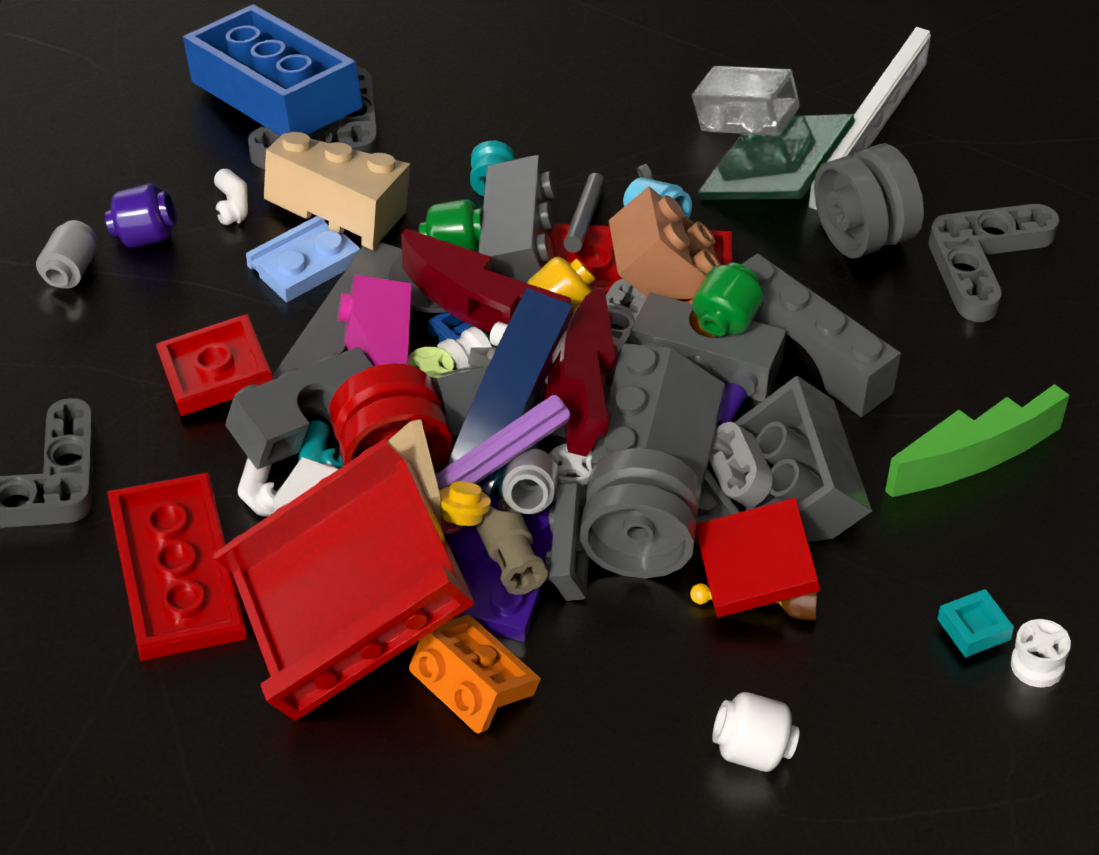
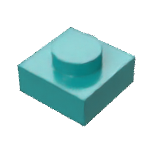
M986 589L941 605L937 618L965 658L1011 640L1014 626Z

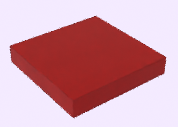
M248 314L156 344L181 416L232 400L234 395L248 385L256 384L259 386L273 380Z
M796 498L696 524L697 537L717 618L821 591Z

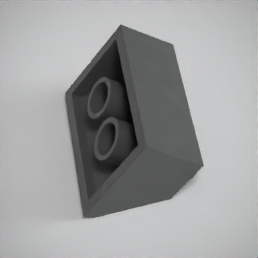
M623 343L606 403V409H609L611 415L610 425L606 435L602 439L598 438L590 462L591 468H594L599 459L615 451L632 448L659 450L679 458L695 472L702 491L724 398L725 383L672 348Z
M794 377L734 422L754 435L773 478L772 487L766 498L756 506H745L746 510L796 498L807 542L833 539L872 512L834 400L800 377Z

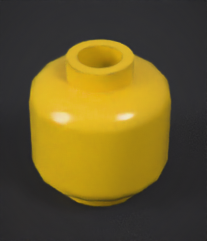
M554 257L532 276L527 283L570 297L574 313L584 297L592 291L590 284L595 280V277L577 258L570 264L564 258Z

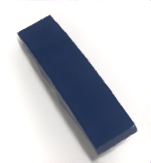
M526 288L483 376L447 466L532 409V405L553 366L552 355L573 316V305ZM507 464L476 484L481 487V492L488 495L489 498H491Z

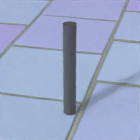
M599 173L589 175L565 237L564 247L571 253L581 250L602 193L605 179Z

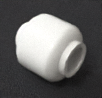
M741 692L732 701L725 700L722 703L714 723L712 739L713 743L719 744L721 755L725 760L769 772L780 763L782 758L790 759L793 756L799 739V728L792 725V715L785 703L753 693Z

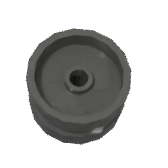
M886 143L856 152L854 157L848 155L823 163L816 172L814 194L821 224L834 246L849 258L862 257L879 251L883 245H895L915 238L921 230L924 217L922 193L913 169L897 148Z
M643 448L615 451L599 459L590 472L586 505L584 506L580 527V543L587 556L602 568L629 577H660L683 568L693 554L701 484L695 472L679 458L659 450Z

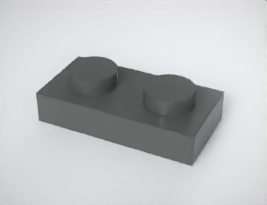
M578 483L557 485L556 505H552L549 510V524L553 534L552 551H548L545 556V566L548 570L547 578L555 584L566 601L583 600L587 596L590 557L587 556L580 543V527L584 506L586 505V496Z

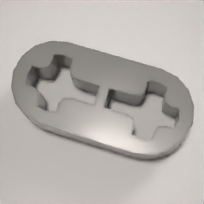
M727 422L718 426L709 461L722 491L726 496L743 506H756L766 498L773 481L771 470L754 435L738 424Z

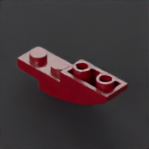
M406 228L401 234L402 269L412 282L445 311L485 333L490 334L496 322L509 323L526 288L571 304L570 297L492 272L491 256Z
M595 287L587 294L573 313L552 355L553 366L545 379L543 391L544 400L552 395H557L567 406L571 415L570 420L564 424L568 452L587 457L597 439H602L606 435L610 425L611 415L609 409H606L603 392L605 387L604 374L610 373L613 370L618 356V348L613 343L611 331L612 312L608 311L605 289Z

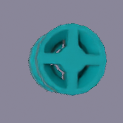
M486 141L473 149L471 153L472 170L470 172V184L479 195L484 196L488 165L515 160V154L511 147L500 141Z

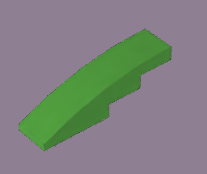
M1054 384L1024 407H1020L1006 397L976 420L971 419L960 410L956 411L891 458L885 492L892 497L943 486L986 471L1027 451L1061 429L1069 394Z

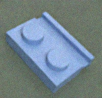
M316 216L247 252L246 258L247 266L251 270L256 269L259 272V277L285 302H288L344 272L360 248L343 233L339 234L329 230L325 219Z

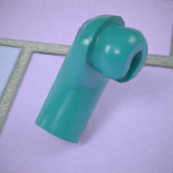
M321 421L309 422L298 458L299 461L303 457L340 469L343 467L341 455L338 457L334 456V448L326 450L330 433L327 424Z

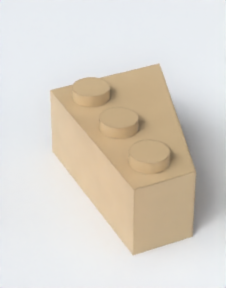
M284 132L266 149L264 199L306 219L310 218L313 213L329 221V230L339 234L343 233L344 229L349 230L362 237V246L373 250L406 213L410 163L395 160L393 156L385 153L369 154L353 150L350 145L345 143H325L310 139L304 133Z

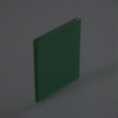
M854 115L754 117L698 191L700 200L801 199L815 180L816 172L821 164L826 163L856 122Z

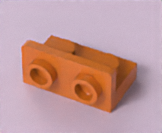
M469 614L451 619L422 638L409 665L410 672L478 734L488 730L498 707L534 696L541 680L537 674Z

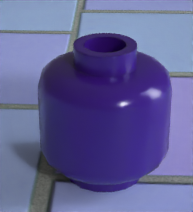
M147 183L115 193L111 200V210L105 212V222L111 237H119L125 246L136 249L159 243L169 238L171 228L177 225V214L170 194L166 190L161 192L152 183Z

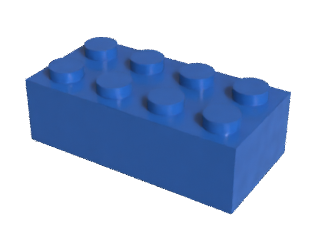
M254 4L183 36L192 82L280 136L284 132H300L310 136L312 132L330 123L339 122L347 115L363 108L356 61Z

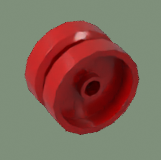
M389 363L369 367L348 378L336 390L329 404L330 420L335 438L339 442L343 466L383 439L389 440L410 421L414 420L422 421L434 473L445 465L452 452V434L447 419L441 411V401L436 386L426 372L412 365Z

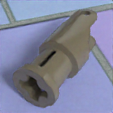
M502 495L499 500V510L490 506L489 511L483 514L482 522L475 526L489 557L493 561L498 562L502 570L500 578L507 592L514 595L526 594L544 583L548 570L543 560L535 555L531 547L533 538L522 514L512 509L509 505L507 508V502Z

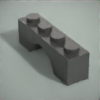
M758 253L741 264L748 267L758 276L759 284L764 293L762 305L753 321L787 330L786 335L796 340L816 363L823 379L825 391L860 417H863L894 393L901 356L899 351Z

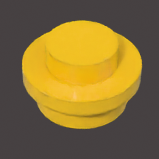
M466 481L453 482L450 487L439 491L441 517L447 522L456 525H477L482 522L483 514L489 511L491 500L488 495L481 492V487L474 483Z

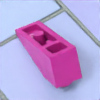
M354 275L350 293H341L337 316L338 321L346 322L344 342L348 350L359 347L373 366L389 363L408 365L411 283Z

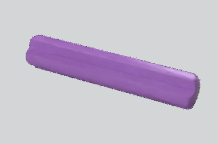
M557 395L550 396L437 473L435 477L439 491L450 487L451 483L457 481L479 483L567 423L571 418L567 406Z

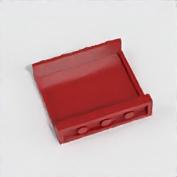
M383 439L373 447L366 449L361 455L331 475L323 478L315 486L288 504L281 506L273 514L243 534L236 536L231 542L212 554L215 561L233 574L271 677L260 684L265 699L294 721H297L475 604L412 463L387 439Z

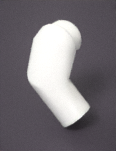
M247 458L238 487V495L257 515L270 516L274 513L273 498L278 493V491L276 492L273 489V482L266 483L272 464L257 470L250 459Z

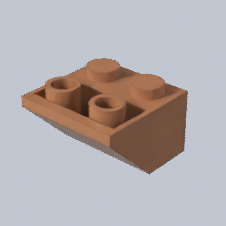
M650 186L609 220L618 275L646 297L650 292L672 299H693L707 272L714 266L721 265L715 255L713 247L715 238L711 231L699 221L694 224L684 215L683 210L672 197L668 195L662 197Z

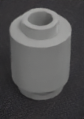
M71 220L54 230L36 261L39 274L48 284L60 288H72L80 282L97 251V237L92 228L83 222Z
M530 448L509 462L502 485V492L505 501L512 509L523 514H535L543 511L550 505L558 480V467L555 460L545 451Z

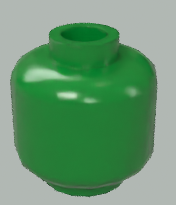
M469 199L435 204L428 209L426 222L420 223L419 233L479 252L483 208L477 209L476 205Z
M728 263L727 265L714 266L707 272L693 296L692 308L699 319L700 326L709 334L718 337L739 335L745 332L752 323L762 305L764 293L759 284L758 276L752 270L738 263Z

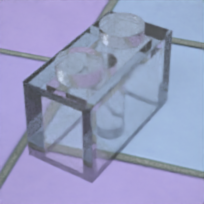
M713 66L692 94L701 131L779 136L800 107L792 69Z

